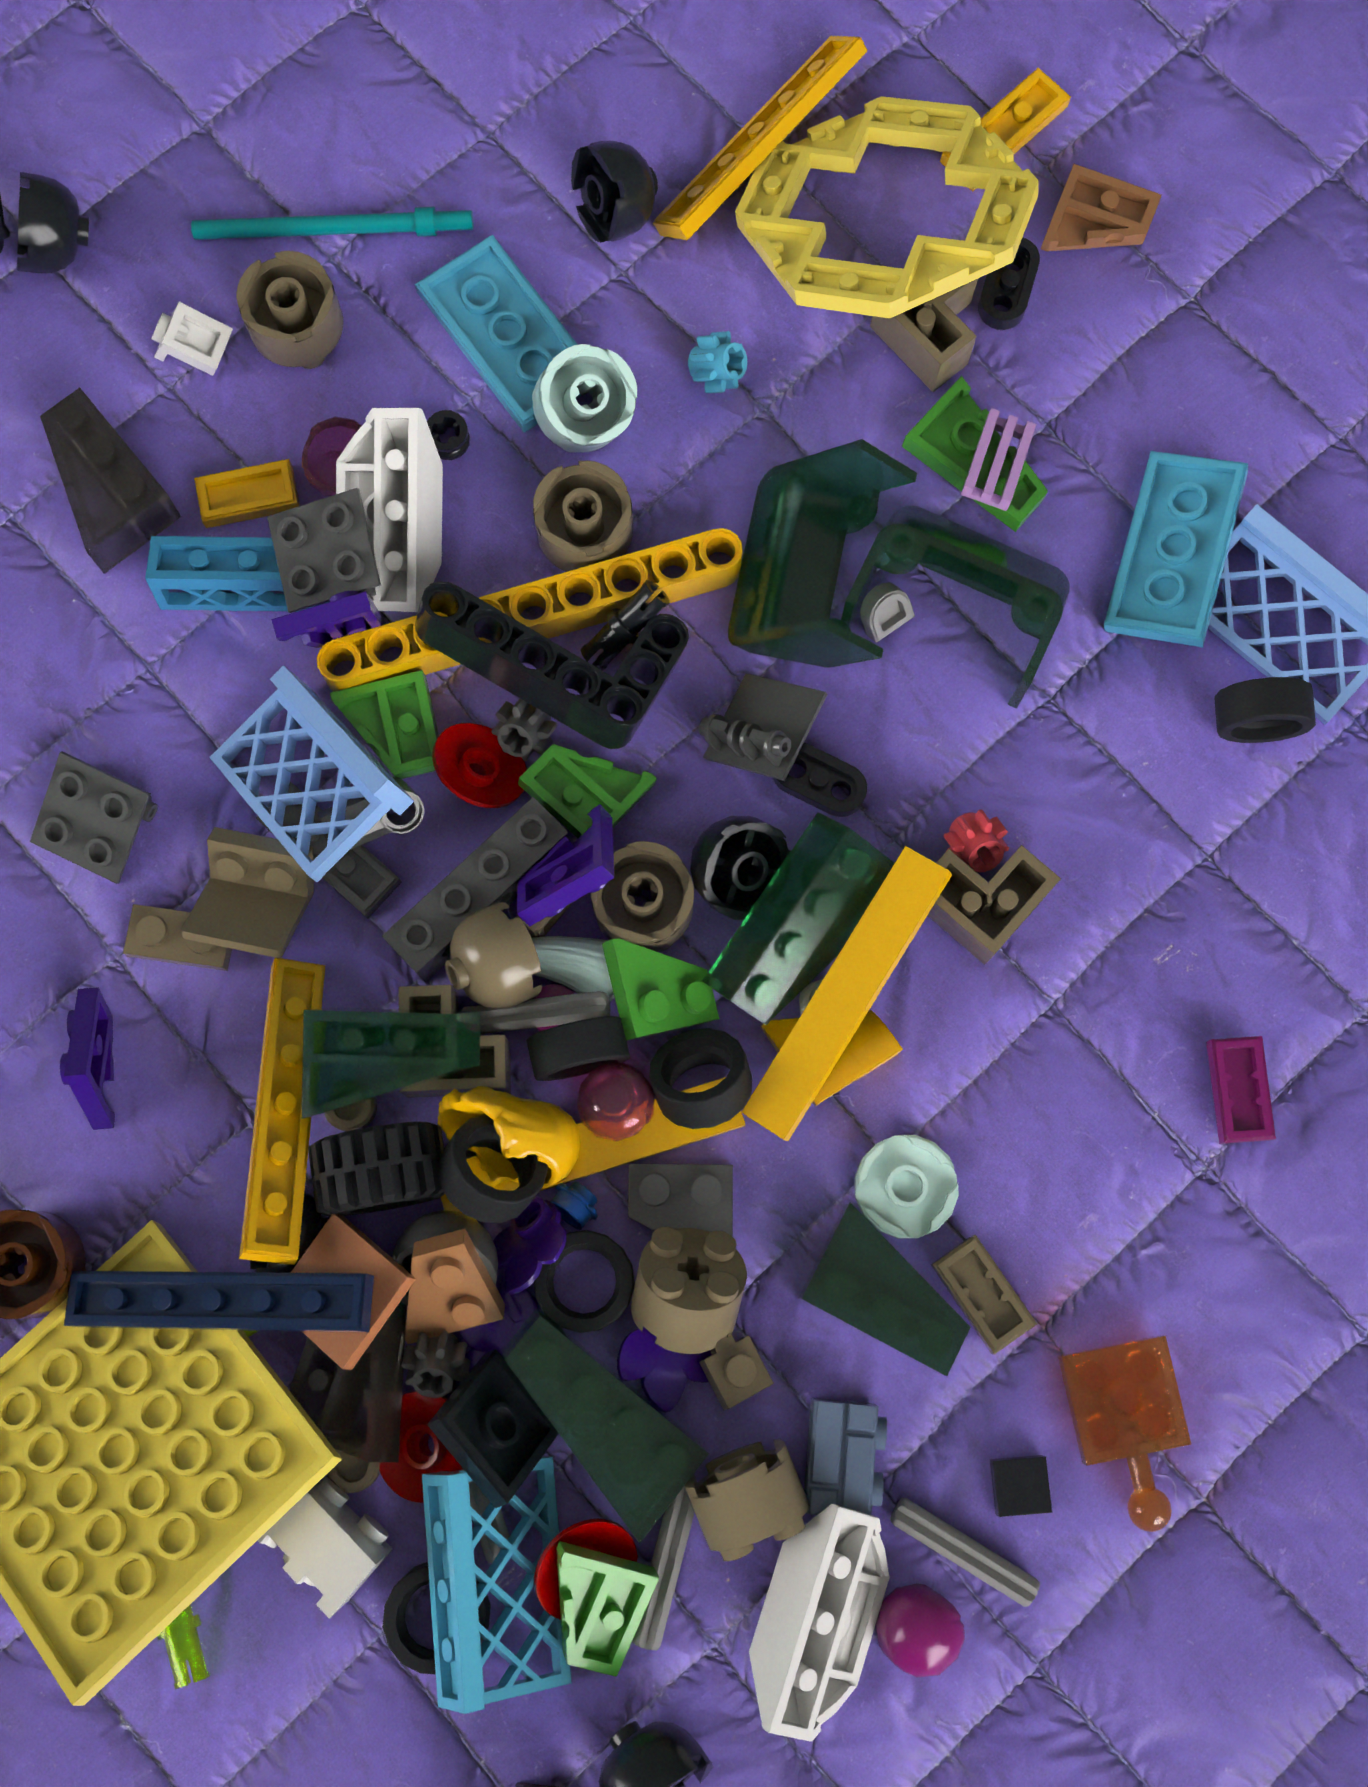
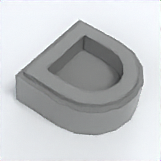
M882 583L874 587L864 598L860 609L866 635L875 643L915 617L907 594L892 583Z

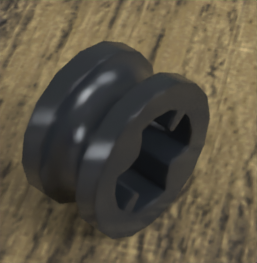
M442 410L434 413L427 420L440 459L454 460L461 457L467 451L470 445V435L465 419L459 413L451 410ZM447 428H454L456 436H451L448 439V443H441L439 434H445Z

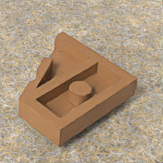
M1073 164L1043 240L1041 250L1048 252L1143 244L1162 195Z
M465 1228L414 1242L411 1275L416 1280L409 1289L405 1341L407 1344L417 1342L420 1332L427 1334L429 1338L438 1337L443 1330L449 1334L504 1319L505 1303Z

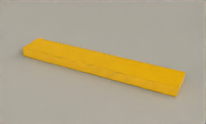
M830 36L654 219L653 224L660 236L688 240L864 56L867 49L862 38L857 36Z
M904 847L741 1113L785 1141L790 1140L950 880L952 873L911 848Z
M274 958L271 965L239 1259L295 1265L298 1260L326 965L283 958Z
M726 1077L683 1090L682 1092H703L715 1087ZM656 1099L578 1123L580 1150L573 1168L565 1180H560L548 1188L543 1187L540 1191L556 1187L559 1183L566 1184L745 1127L743 1115L740 1111L731 1120L717 1126L691 1129L676 1125L662 1114ZM478 1156L467 1158V1163L473 1174L484 1184L492 1187L487 1171H483L480 1168L481 1161ZM504 1180L493 1188L514 1191L519 1187V1183ZM446 1194L441 1197L445 1211L461 1212L448 1200Z

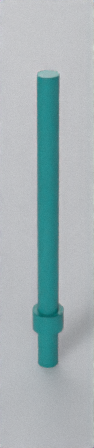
M431 206L415 207V212L192 220L191 229L194 240L416 232L418 237L437 236V231L473 230L474 221L472 210L436 211L435 207Z

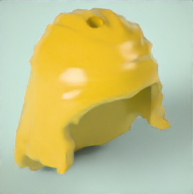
M477 1086L464 1093L454 1088L450 1093L443 1096L439 1102L438 1125L445 1132L449 1141L468 1119L486 1114L493 1120L495 1130L500 1137L502 1154L487 1147L474 1146L468 1148V1150L476 1152L481 1161L480 1168L483 1171H487L492 1187H496L504 1180L519 1183L517 1172L512 1163L506 1158L515 1157L520 1159L527 1155H537V1160L547 1165L548 1171L543 1185L546 1188L555 1185L560 1180H565L578 1158L580 1150L579 1128L573 1117L558 1105L540 1100L519 1098L507 1092L494 1091L492 1088Z

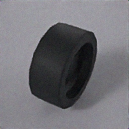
M1289 677L1252 679L1227 686L1214 696L1217 733L1220 738L1240 743L1280 741L1305 734L1316 726L1312 685L1302 679Z
M616 1016L596 1017L562 1024L533 1034L526 1040L534 1077L537 1081L560 1080L594 1073L622 1064L630 1059L620 1017Z
M705 1028L689 1030L676 1035L657 1050L650 1062L649 1080L660 1110L666 1118L679 1126L691 1129L711 1128L729 1121L745 1107L752 1094V1075L746 1054L740 1042L724 1031ZM717 1064L730 1069L724 1080L715 1087L703 1092L686 1093L672 1088L679 1076L699 1065Z
M486 1114L468 1119L455 1132L443 1149L438 1164L440 1185L448 1200L463 1214L478 1221L503 1223L517 1218L543 1188L548 1171L547 1165L539 1162L535 1154L527 1155L520 1159L515 1157L506 1158L512 1163L518 1174L519 1187L514 1191L497 1190L484 1184L473 1174L468 1165L466 1150L474 1146L487 1147L502 1154L500 1137L495 1130L493 1120Z
M590 1230L568 1232L566 1234L565 1247L558 1260L551 1264H543L539 1276L534 1281L535 1298L545 1316L560 1328L578 1333L599 1331L618 1320L629 1306L635 1286L633 1265L624 1249L607 1235ZM588 1249L599 1252L609 1260L615 1271L616 1286L613 1296L604 1307L595 1312L578 1313L569 1310L560 1302L554 1291L553 1278L556 1267L565 1256L577 1250Z
M428 1562L414 1566L393 1587L384 1605L383 1631L389 1649L401 1664L420 1674H436L434 1650L417 1644L409 1634L405 1622L406 1606L411 1596L420 1587L429 1584ZM488 1595L485 1596L478 1607L479 1623L487 1630L491 1606Z

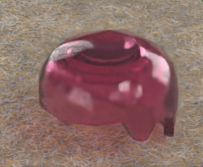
M335 416L317 423L311 428L303 448L301 467L304 469V476L313 488L325 496L336 495V461L354 434L362 426L353 419Z
M610 1062L596 1067L583 1080L578 1090L577 1108L581 1122L598 1138L620 1141L635 1136L652 1120L654 1115L655 1097L651 1083L642 1071L631 1064Z

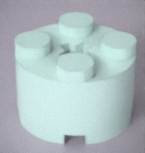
M589 344L574 345L557 354L537 380L532 393L534 415L542 432L549 440L563 450L572 453L595 451L609 444L630 424L636 405L637 384L630 367L617 353L609 349L605 350L590 346ZM590 393L593 401L589 406L587 404L581 406L577 402L576 397L579 394L586 395Z

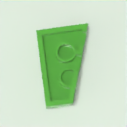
M962 376L905 436L902 444L904 449L961 492L989 414L987 409L981 411L969 395L971 387ZM995 430L993 431L975 487L984 489L1001 438ZM1009 446L994 494L1000 496L1002 494L1016 452L1015 446ZM1024 461L1012 501L1007 511L974 499L972 500L1016 532L1042 503L1048 490L1028 463Z

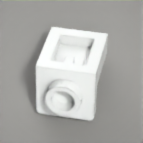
M178 302L171 316L163 312L151 338L160 343L154 358L163 362L167 354L213 376L218 368L233 328Z

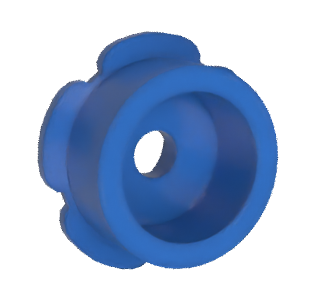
M576 1181L570 1187L563 1183H559L556 1186L558 1193L550 1203L555 1204L560 1209L561 1219L567 1224L581 1230L589 1220H596L598 1218V1213L594 1208L598 1201L588 1188Z

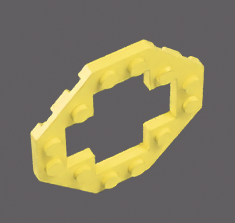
M881 96L865 103V112L845 121L841 115H838L807 129V138L793 144H786L782 141L754 170L735 210L737 227L796 305L892 318L1013 263L1038 198L1039 180L1029 169L1023 171L1014 162L1013 151L995 132L989 134L983 128L981 116L971 106ZM868 143L952 152L945 167V185L985 189L965 241L917 235L903 269L820 258L818 256L826 240L825 223L788 217L811 168L855 174Z

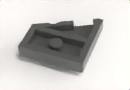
M629 1164L628 1217L654 1231L666 1226L675 1229L696 1228L709 1232L724 1231L733 1237V1165Z

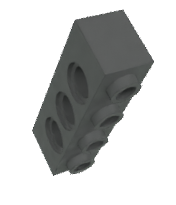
M532 797L386 931L382 937L426 983L445 965L446 961L451 959L449 953L450 942L455 929L465 917L497 902H505L510 905L517 898L518 880L535 864L541 862L564 836L571 842L568 831Z

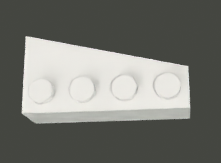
M325 1477L257 1541L271 1548H276L278 1545L285 1553L283 1555L285 1565L282 1568L297 1584H302L304 1581L310 1586H316L323 1594L316 1605L330 1619L350 1600L393 1548L385 1542L389 1535L382 1525L367 1514L360 1518L345 1504L349 1500L347 1493L343 1492L328 1477Z

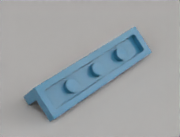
M151 536L145 579L160 610L288 611L285 595L270 592H284L272 538ZM168 589H181L186 592H169ZM221 590H231L236 593H226Z

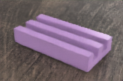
M991 408L961 495L1007 511L1037 424L1027 421L1025 426L1017 424L1018 417L1009 414L1006 420L998 417L999 410ZM995 430L1001 432L1002 435L984 489L975 487L993 431ZM1015 437L1020 440L1000 496L994 494V490L1011 438Z

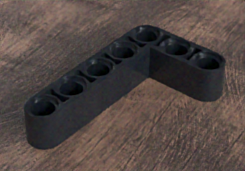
M438 581L430 584L424 590L415 621L416 632L419 638L426 644L608 749L622 748L631 741L673 672L689 639L688 629L679 618L670 614L656 615L647 622L614 677L450 582ZM434 612H441L443 614H446L448 617L439 616ZM479 638L488 639L492 643L483 642ZM522 663L533 665L536 669L525 667ZM633 678H637V679L643 681L645 684H641V683L637 682L636 680H634ZM565 688L573 689L577 691L580 695L572 694ZM610 714L618 715L624 721L616 720Z

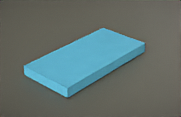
M491 235L416 283L415 286L418 295L523 433L538 424L534 415L532 393L537 380L557 354L578 344L495 237Z
M1156 451L1150 452L1104 622L1105 632L1203 647L1248 475V463Z

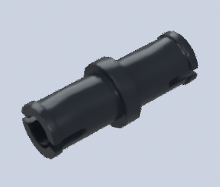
M646 580L642 587L621 609L615 608L607 615L608 622L581 648L580 651L583 658L588 662L599 649H603L604 651L596 658L592 665L604 671L607 665L629 643H635L647 622L669 604L670 601L665 592L662 590L647 604V599L659 586L650 580Z

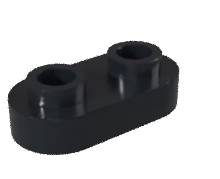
M1022 237L1014 261L1011 263L1018 266L1019 271L1010 270L1007 266H1004L986 276L978 303V312L982 321L991 328L997 330L1011 329L1020 323L1026 311L1040 263V254L1037 247L1026 238ZM1003 305L1008 311H999L994 306Z
M803 743L793 763L802 766L805 774L799 778H794L788 774L785 781L773 778L777 787L782 791L837 817L849 816L858 811L867 794L866 779L856 767L807 743ZM836 786H843L849 791V797L844 800L836 799L832 795L831 790Z

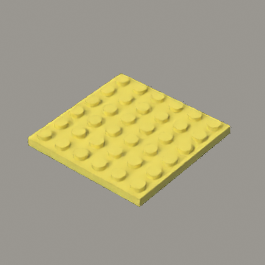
M154 1220L148 1222L96 1270L198 1272L164 1227ZM66 1298L0 1358V1593L72 1706H84L332 1470L342 1458L243 1330L64 1326L67 1306Z

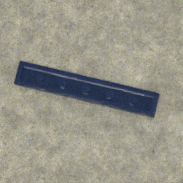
M72 1271L64 1326L369 1332L374 1276L366 1273Z

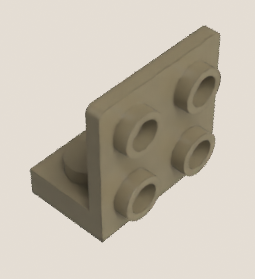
M214 827L207 839L210 879L182 927V937L186 940L265 956L282 957L314 894V880L305 873L278 839ZM310 846L308 856L311 858L312 861L313 846Z

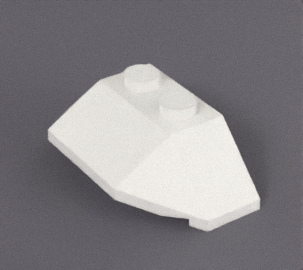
M372 408L365 418L366 422L354 434L336 461V494L355 488L360 490L381 582L380 586L375 587L376 595L371 597L378 611L418 612L424 590L434 582L442 564L443 464L421 408Z
M831 1504L805 1524V1528L800 1533L786 1539L782 1543L749 1650L762 1728L768 1733L812 1742L821 1731L820 1725L838 1711L858 1685L890 1578L885 1548L879 1534L881 1532L880 1519L873 1515Z

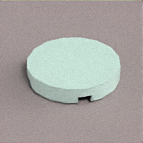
M917 1135L892 1136L876 1143L861 1159L854 1177L855 1199L863 1217L877 1231L897 1239L920 1238L938 1230L952 1215L959 1196L957 1175L950 1157L935 1142Z

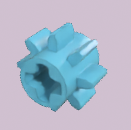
M729 331L712 332L707 336H698L696 338L698 345L691 350L688 358V368L693 381L705 382V393H722L725 389L738 388V379L743 377L747 369V355L742 343H730L731 334Z

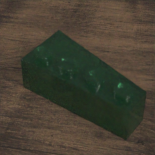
M817 812L713 964L703 982L767 1025L838 956L895 863L851 828Z
M536 1308L502 1350L504 1359L638 1542L641 1543L709 1453L700 1441L667 1414L657 1409L628 1382L622 1381L617 1373Z

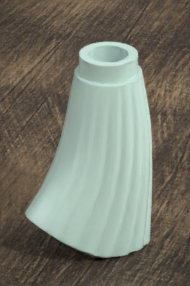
M566 936L531 937L541 967V972L534 975L562 984L577 994L601 991L607 993L610 1002L615 998L602 943L609 940Z

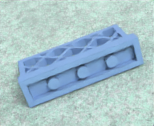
M1256 504L1232 533L1220 582H1222L1224 607L1213 608L1208 629L1266 677L1300 678L1309 683V677L1336 675L1337 696L1328 707H1324L1314 698L1315 717L1325 725L1368 678V662L1365 665L1344 667L1342 640L1360 639L1368 646V594ZM1238 541L1255 553V571L1229 572L1228 552ZM1264 562H1266L1273 569L1265 570ZM1284 577L1293 584L1294 602L1267 604L1265 578ZM1257 579L1259 604L1232 606L1230 581ZM1302 593H1304L1311 600L1303 601ZM1322 608L1331 615L1332 633L1306 635L1304 609ZM1295 610L1297 636L1270 638L1268 612ZM1260 613L1261 638L1243 640L1234 632L1233 614ZM1224 615L1225 624L1215 616ZM1341 624L1350 632H1341ZM1333 641L1335 667L1308 669L1306 643ZM1298 644L1300 670L1281 671L1273 665L1271 646ZM1262 646L1263 655H1261L1253 647ZM1345 674H1356L1346 685Z
M283 665L270 678L278 689L209 758L305 873L318 882L390 809L400 816L414 800L318 695ZM285 708L288 711L285 730L269 732L270 722ZM313 739L310 759L293 761L296 741ZM282 743L279 763L263 764L266 745ZM252 747L249 766L234 768L230 764L244 748ZM339 768L336 788L319 790L321 771ZM308 771L305 791L288 793L291 773ZM277 775L274 795L258 797L261 777ZM365 797L370 804L355 819L345 820L347 800ZM334 801L331 821L313 823L316 803ZM302 804L299 825L283 826L286 806ZM328 834L327 847L312 861L308 856L311 836Z

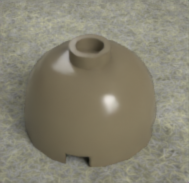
M505 902L494 903L465 917L454 931L449 951L451 959L445 963L446 973L452 986L456 990L463 989L471 1000L484 1007L504 1009L517 1006L536 998L542 988V985L533 988L532 975L541 972L540 961L533 940L519 916L509 920L503 912L510 907Z

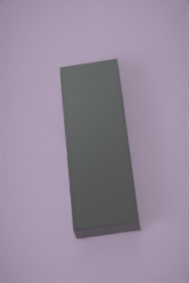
M290 782L288 793L302 792ZM302 804L286 806L283 826L299 825ZM317 805L313 823H319L316 813L323 811ZM257 816L256 819L269 830L259 816ZM324 834L311 836L310 846H313V860L327 847V840ZM362 845L349 850L322 877L367 919L402 883L400 878Z

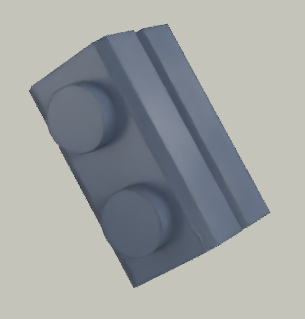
M811 1398L804 1492L810 1507L806 1513L818 1515L829 1505L835 1504L871 1515L872 1506L882 1505L883 1473L874 1472L876 1450H885L887 1418L878 1416L877 1405L864 1402Z

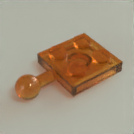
M1159 1335L1059 1355L1058 1359L1082 1464L1088 1466L1127 1458L1134 1489L1127 1505L1128 1515L1133 1524L1143 1531L1155 1532L1161 1530L1168 1524L1172 1508L1168 1497L1155 1487L1148 1453L1191 1445L1166 1336Z

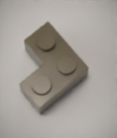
M978 279L895 317L883 318L872 316L871 329L932 392L936 391L968 365L977 336L957 314L971 304Z
M1022 845L989 882L948 849L936 863L949 870L952 876L927 916L985 965L1061 878Z
M452 985L399 987V1092L408 1098L442 1097L450 1093L454 1088L464 1093L477 1086L490 1087L494 1091L511 1094L510 1042L505 1035L459 1037L458 993Z

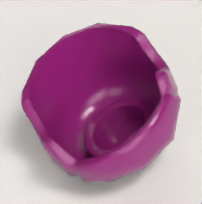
M912 1584L896 1588L882 1601L875 1628L881 1650L894 1665L907 1674L915 1677L940 1675L958 1659L965 1640L964 1624L960 1620L961 1615L946 1598L927 1585Z

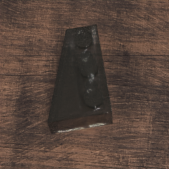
M80 387L40 416L85 550L104 574L150 541L151 536L158 535L182 517L165 490Z
M400 1301L352 1370L342 1369L314 1342L307 1338L289 1389L334 1449L366 1462L399 1463L404 1369L401 1365L405 1350L407 1306L402 1301Z

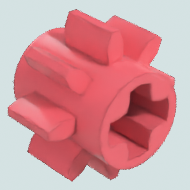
M978 810L977 813H965L957 817L951 824L949 832L943 836L950 846L948 849L976 872L992 870L1001 862L1004 852L1009 850V847L1002 839L1008 831L998 817L989 820L983 810Z

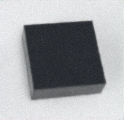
M1036 1455L990 1459L995 1514L998 1517L1052 1513L1046 1456Z

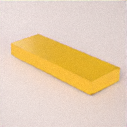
M1037 68L981 117V125L989 134L995 132L1015 154L1068 107L1071 96L1040 68ZM942 152L940 163L945 167L952 152Z

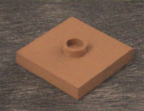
M340 1214L331 1215L291 1271V1273H366L374 1276L369 1332L302 1331L342 1369L347 1370L354 1368L416 1280L407 1270Z

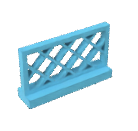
M542 1457L532 1470L537 1471L538 1494L528 1507L516 1495L509 1501V1504L523 1517L508 1540L490 1525L502 1506L495 1508L490 1502L482 1515H479L470 1506L469 1482L473 1480L465 1470L422 1474L437 1701L440 1708L466 1714L485 1709L484 1704L572 1683L570 1665H567L562 1649L561 1620L544 1610L537 1621L521 1607L534 1587V1574L541 1554L547 1545L559 1534L553 1457ZM531 1526L542 1534L543 1549L534 1563H531L517 1550V1547ZM484 1534L501 1548L486 1573L477 1567L474 1562V1548ZM510 1558L527 1572L512 1597L495 1583ZM488 1592L506 1606L490 1632L479 1623L478 1607ZM515 1615L531 1629L530 1634L516 1655L499 1641ZM542 1639L551 1647L553 1672L538 1676L526 1663ZM495 1650L510 1665L498 1685L484 1688L482 1667L492 1651ZM519 1674L526 1678L516 1681Z

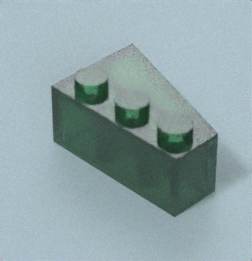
M333 1007L304 1010L302 1119L335 1112L479 1066L480 1012Z
M851 1203L844 1205L798 1299L930 1370L948 1376L971 1327Z

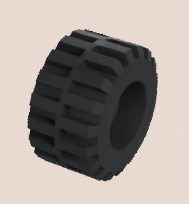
M429 1122L379 1125L330 1135L309 1146L308 1154L316 1213L329 1217L332 1214L343 1216L364 1214L420 1204L442 1197L445 1192L440 1185L438 1164L444 1149L441 1127Z

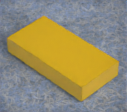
M289 459L194 478L201 520L205 528L271 516L300 506L293 466Z

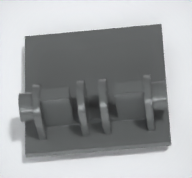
M359 488L267 516L289 613L328 602L333 595L344 591H357L359 593L366 591L370 598L376 595L375 587L380 586L381 582Z
M746 673L724 717L719 714H712L701 720L699 733L701 736H704L709 744L703 758L785 781L828 694L824 691Z
M62 751L59 753L30 842L118 884L120 883L141 820L150 822L157 812L158 805L152 802L151 793Z

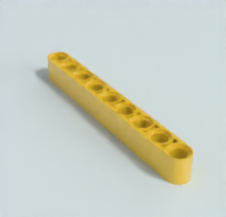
M724 528L712 529L478 598L550 639L608 622L607 615L615 608L621 609L642 587L646 580H650L659 586L647 599V604L662 590L668 596L669 603H673L733 584L741 571L742 542L731 530ZM723 552L728 554L732 560L726 564L719 565L710 561L708 557L713 553ZM675 565L685 570V573L678 578H669L662 574L663 569L668 566ZM623 579H631L639 584L631 592L619 591L614 587ZM583 592L592 597L589 603L582 606L572 605L568 602V599L576 593ZM530 606H538L545 610L543 615L537 619L529 620L521 616V613ZM434 612L439 616L448 617L446 614H443L441 612ZM417 615L333 639L325 643L317 655V667L328 687L333 692L420 670L427 675L461 664L435 648L428 646L419 638L415 629ZM479 638L483 642L492 643L488 639ZM390 647L403 649L401 655L393 661L385 662L380 660L383 651ZM348 660L355 662L353 669L349 673L341 676L332 674L334 667L338 663Z

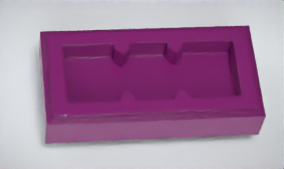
M1262 1036L1211 1039L1207 1041L1219 1144L1275 1140L1276 1135Z

